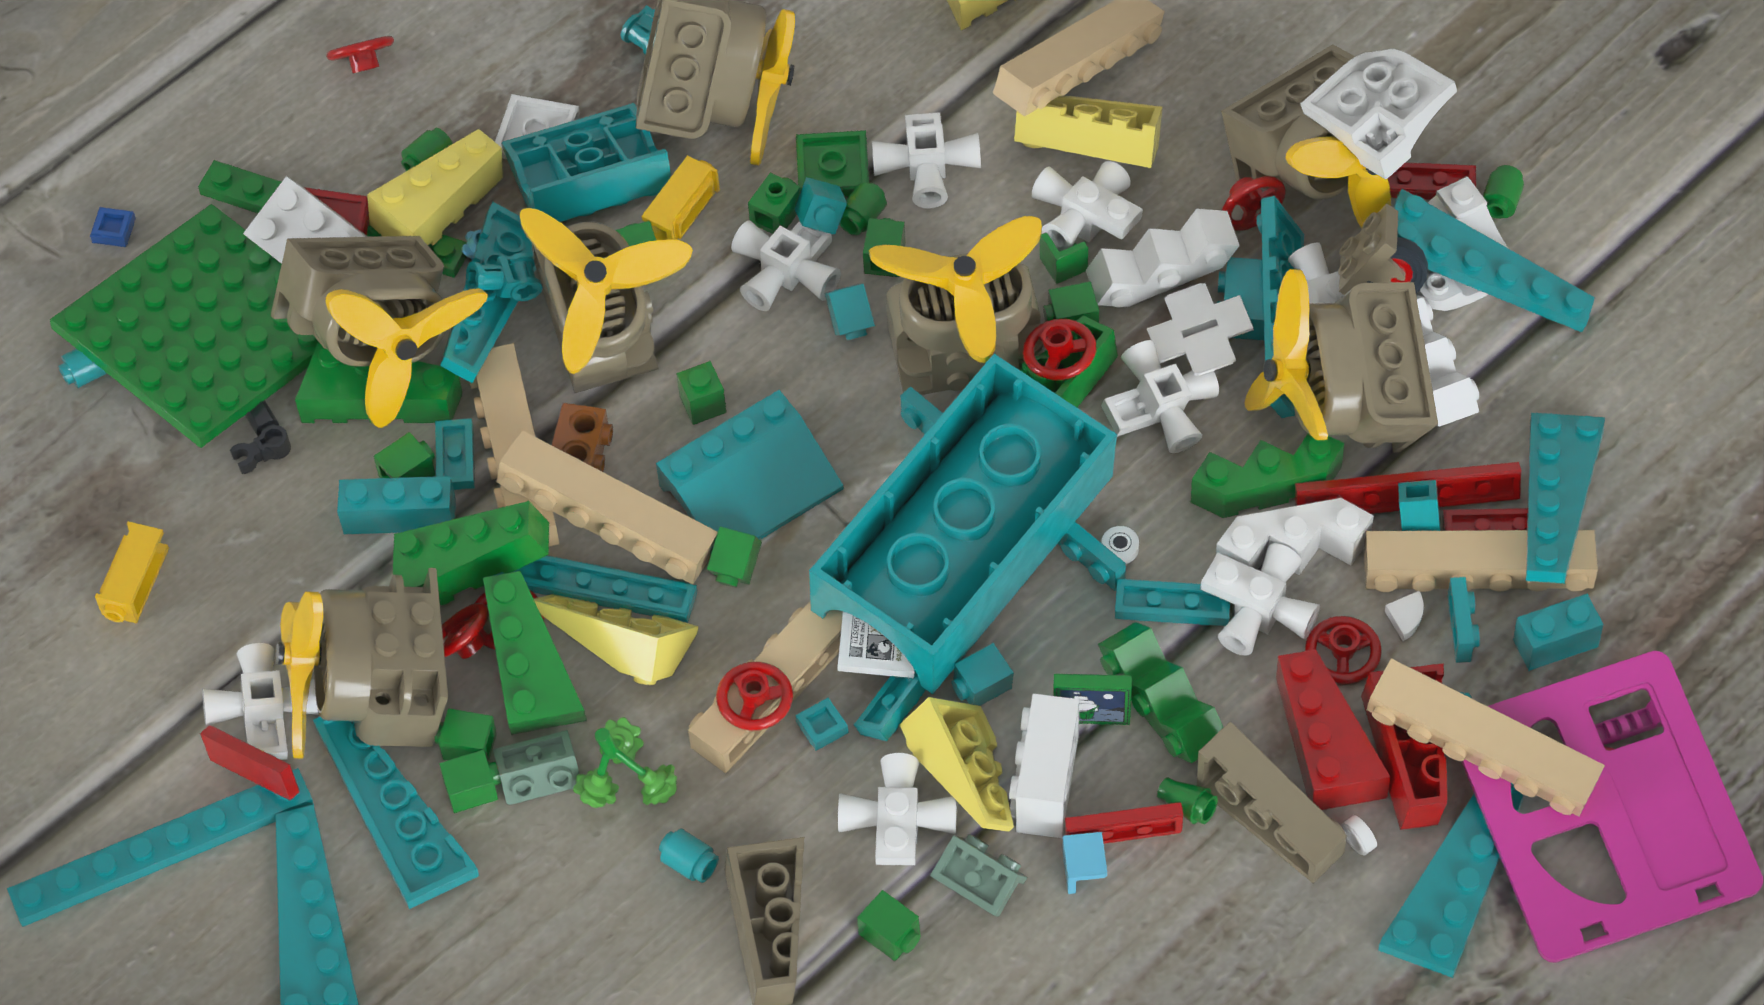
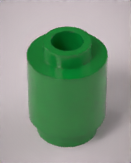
M436 127L432 131L426 130L402 150L403 160L401 164L405 171H408L449 147L453 142L440 128Z
M1501 165L1490 174L1483 197L1487 201L1486 207L1491 217L1501 219L1514 215L1524 188L1523 175L1517 168L1510 165Z
M859 183L846 199L847 205L839 225L844 231L854 236L860 235L861 232H866L869 218L877 219L887 206L884 191L874 183Z

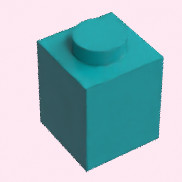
M806 177L795 206V212L802 226L835 235L847 201L840 186Z
M855 284L824 293L835 335L845 334L846 340L866 336V328L875 326L864 284Z
M1436 480L1398 483L1402 531H1440Z
M992 643L955 663L951 684L961 701L966 699L969 704L981 706L1012 689L1014 672L995 644Z

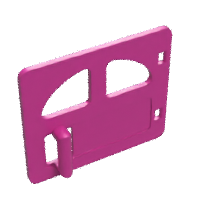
M1651 651L1488 706L1530 728L1542 720L1551 721L1556 726L1564 745L1605 765L1586 805L1578 817L1574 814L1564 815L1559 813L1551 806L1527 814L1519 813L1513 807L1511 782L1501 777L1499 779L1490 778L1479 771V766L1465 759L1461 761L1533 940L1543 959L1553 963L1560 962L1752 897L1759 892L1763 885L1762 873L1673 665L1666 654L1660 651ZM1639 690H1646L1651 701L1645 708L1594 724L1589 713L1591 706ZM1663 727L1662 734L1611 751L1604 748L1605 745ZM1587 824L1596 825L1624 889L1625 900L1620 904H1603L1573 893L1557 882L1541 866L1531 851L1533 843ZM1715 884L1721 896L1699 903L1695 891ZM1601 923L1606 935L1584 942L1581 929Z

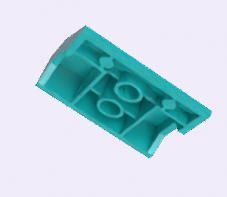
M634 103L501 142L502 149L527 208L540 210L560 223L574 217L588 216L595 211L611 206H622L628 203V201L644 196L658 195L671 178L666 149L657 150L650 131L636 129V105Z
M780 389L656 463L659 487L663 492L670 491L687 512L688 517L717 532L721 526L754 535L759 540L844 489L843 483L803 418Z

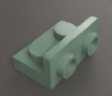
M568 730L493 749L508 805L570 790L577 783L576 777L579 774Z
M968 834L966 839L953 835L930 876L992 915L999 917L1018 883L1024 884L1028 877L1019 872L1021 865L1004 854L996 858L986 852L989 845L971 834Z

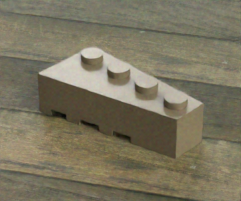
M1231 721L1199 751L1197 786L1210 788L1212 794L1217 796V805L1313 884L1345 853L1347 835L1341 825L1334 819L1329 818Z
M805 837L727 847L724 871L752 1005L793 1004L797 976Z

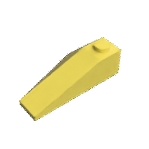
M928 697L900 724L906 738L907 747L982 828L1009 832L1014 825L1007 792L999 786L998 777L1003 772L1001 763L994 761L993 750L997 747L996 737L982 707Z

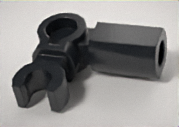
M265 400L261 401L245 415L258 437L254 438L253 442L249 444L238 443L230 449L233 460L243 456L247 457V459L238 463L242 474L252 472L258 462L262 460L266 462L270 459H282L291 450L286 430L279 426Z

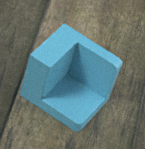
M1102 832L1063 836V860L1068 894L1076 893V881L1107 877Z

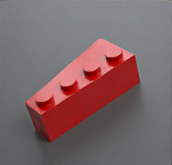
M1313 649L1279 655L1276 680L1307 797L1321 810L1387 799L1391 777L1317 650Z
M1444 663L1410 667L1442 683ZM1384 671L1370 672L1361 698L1378 756L1391 777L1389 793L1400 830L1438 825L1447 804V769L1443 748L1431 742L1421 743L1408 735L1407 730L1395 724L1392 726L1385 725L1372 716V712L1367 710V706Z

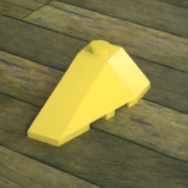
M554 594L534 599L543 617L620 673L633 676L634 681L639 684L654 685L657 680L672 676L698 632V626L654 614L652 620L631 617L632 610L601 609L598 611V604L595 602Z

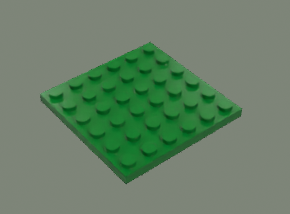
M213 204L207 206L50 319L52 330L86 355L92 362L200 448L254 409L261 401L266 400L307 369L318 344V340L314 335H300L293 332L287 323V319H273L271 317L282 264L245 236L243 233L246 230Z

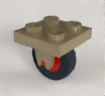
M1386 204L1378 213L1373 212L1365 220L1362 230L1355 237L1351 236L1343 243L1339 252L1341 262L1338 271L1340 275L1339 292L1343 295L1360 283L1414 282L1417 293L1426 282L1428 262L1425 254L1415 242L1397 237L1398 211L1390 205Z

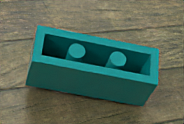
M451 476L339 480L337 512L344 535L400 533L455 519L456 497Z

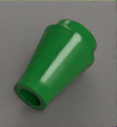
M1166 777L1161 782L1157 791V797L1167 804L1181 802L1183 816L1192 824L1197 822L1206 824L1212 818L1218 803L1217 796L1212 794L1210 788L1176 781L1169 777Z

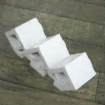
M1196 209L1180 231L1148 229L1133 251L1101 248L1086 269L1089 282L1091 281L1098 305L1114 306L1117 308L1130 307L1223 268L1239 247V243L1228 211Z
M1416 294L1438 418L1437 426L1440 427L1478 413L1479 409L1476 400L1479 399V391L1476 383L1470 377L1456 372L1453 362L1456 359V351L1452 342L1447 337L1433 332L1430 322L1433 319L1432 308L1424 297Z
M1342 498L1237 516L1218 541L1216 555L1220 553L1258 570L1264 562L1268 546L1277 543L1291 548L1300 556L1302 565L1295 572L1300 575L1319 548L1351 566L1364 549L1366 531H1372L1374 516Z

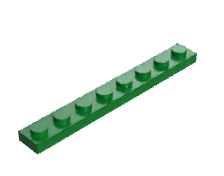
M214 160L200 182L198 189L200 195L258 214L282 182ZM369 224L367 236L381 237L382 235ZM442 234L440 240L434 245L429 244L428 246L444 265L442 274L455 278L467 257L462 252V247L467 242Z

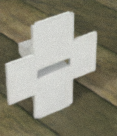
M1199 283L1167 295L1164 299L1172 320L1147 328L1150 339L1155 343L1160 363L1186 354L1194 376H1200L1233 364L1236 358L1228 339L1254 330L1240 295L1214 304L1205 283Z

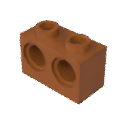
M563 403L552 446L604 472V447L610 446L613 438V424H608L606 409ZM584 430H591L590 432H587V433H580V432H582V431H584Z

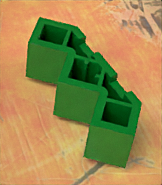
M1307 433L1295 454L1292 455L1260 440L1243 467L1209 452L1192 478L1190 503L1221 518L1239 515V511L1257 506L1261 510L1289 503V499L1295 498V483L1334 480L1342 467L1344 443L1328 436L1327 440H1315Z
M1134 622L1100 642L1098 646L1103 655L1100 658L1103 669L1108 675L1132 676V704L1138 714L1145 717L1160 736L1168 752L1173 757H1178L1190 763L1198 760L1199 751L1224 728L1215 707L1198 701L1183 667L1166 661L1152 628Z

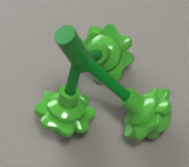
M625 717L619 718L617 723L614 720H608L605 728H600L595 732V739L600 746L599 751L602 754L599 767L594 769V771H588L586 775L578 774L576 777L577 783L574 785L573 791L580 795V800L584 804H588L593 808L603 807L606 803H615V794L618 792L619 786L612 783V778L608 775L607 771L609 760L612 759L615 764L624 763L638 774V779L644 783L641 794L643 795V803L645 805L650 803L656 805L659 802L666 803L669 797L675 795L677 791V776L674 774L675 767L672 764L668 766L663 764L653 771L647 766L644 768L634 760L636 752L644 745L643 740L638 737L641 734V728L631 725Z

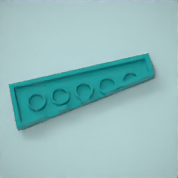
M1401 189L1393 207L1398 211L1397 237L1415 242L1423 250L1428 262V270L1583 332L1588 323L1595 297L1430 205L1422 197Z
M1275 196L1261 199V214L1257 215V226L1262 234L1265 361L1272 359L1274 355L1273 327L1281 282L1286 272L1294 269L1288 262V258L1295 251L1304 247L1305 235ZM1285 394L1281 395L1270 405L1281 419L1295 416L1294 405Z
M492 202L486 213L472 262H478L481 265H495L499 256H511L516 253H528L533 257L532 242L522 229L520 216ZM465 282L463 291L468 290V289H467L466 282ZM484 290L488 295L486 302L472 315L451 327L440 363L441 367L471 383L474 382L518 303L513 298H499L497 290Z
M1531 412L1526 581L1565 584L1582 511L1586 503L1589 484L1591 483L1595 461L1604 433L1605 417Z
M321 717L313 719L317 732L409 909L479 876L474 862L455 838L446 831L433 810L424 803L417 794V790L409 780L405 779L397 769L395 762L380 746L369 745L361 741L356 735L354 721H327Z
M1511 783L1512 803L1514 809L1518 812L1525 795L1514 788V784ZM1475 794L1469 800L1385 932L1378 950L1452 978L1500 859Z
M314 804L277 813L276 851L281 1005H359Z

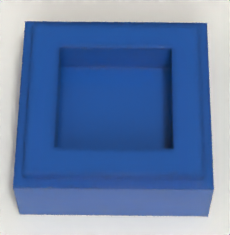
M99 207L90 234L92 243L127 247L136 220L134 211Z

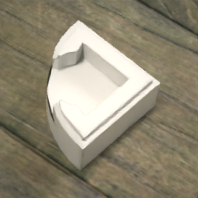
M1420 591L1385 605V613L1402 641L1410 638L1416 632L1423 616L1424 603Z

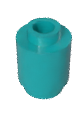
M77 349L62 355L63 364L58 366L67 385L74 383L77 388L107 374Z
M682 828L675 832L670 831L667 833L659 846L661 862L691 881L698 880L701 883L707 881L719 862V856L713 853L712 847Z

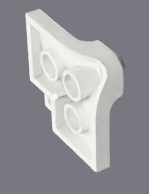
M1388 49L1366 52L1354 57L1300 104L1303 113L1340 140L1359 159L1361 165L1386 180L1411 158L1410 151L1416 140L1438 110L1457 92L1455 81L1400 50Z
M1468 176L1437 190L1436 196L1427 202L1507 247L1486 207L1487 201ZM1427 270L1426 282L1421 290L1416 293L1424 297L1432 309L1442 311L1463 307L1489 295L1430 270Z

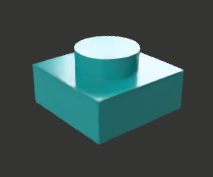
M829 697L795 715L797 725L815 751L849 733L847 723Z

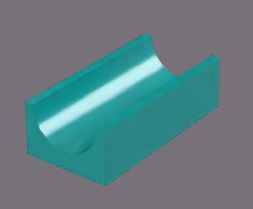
M993 354L809 570L811 611L822 619L830 610L843 611L875 628L890 640L908 659L919 677L920 686L934 694L953 671L954 664L962 660L1113 477L1117 434L996 354Z

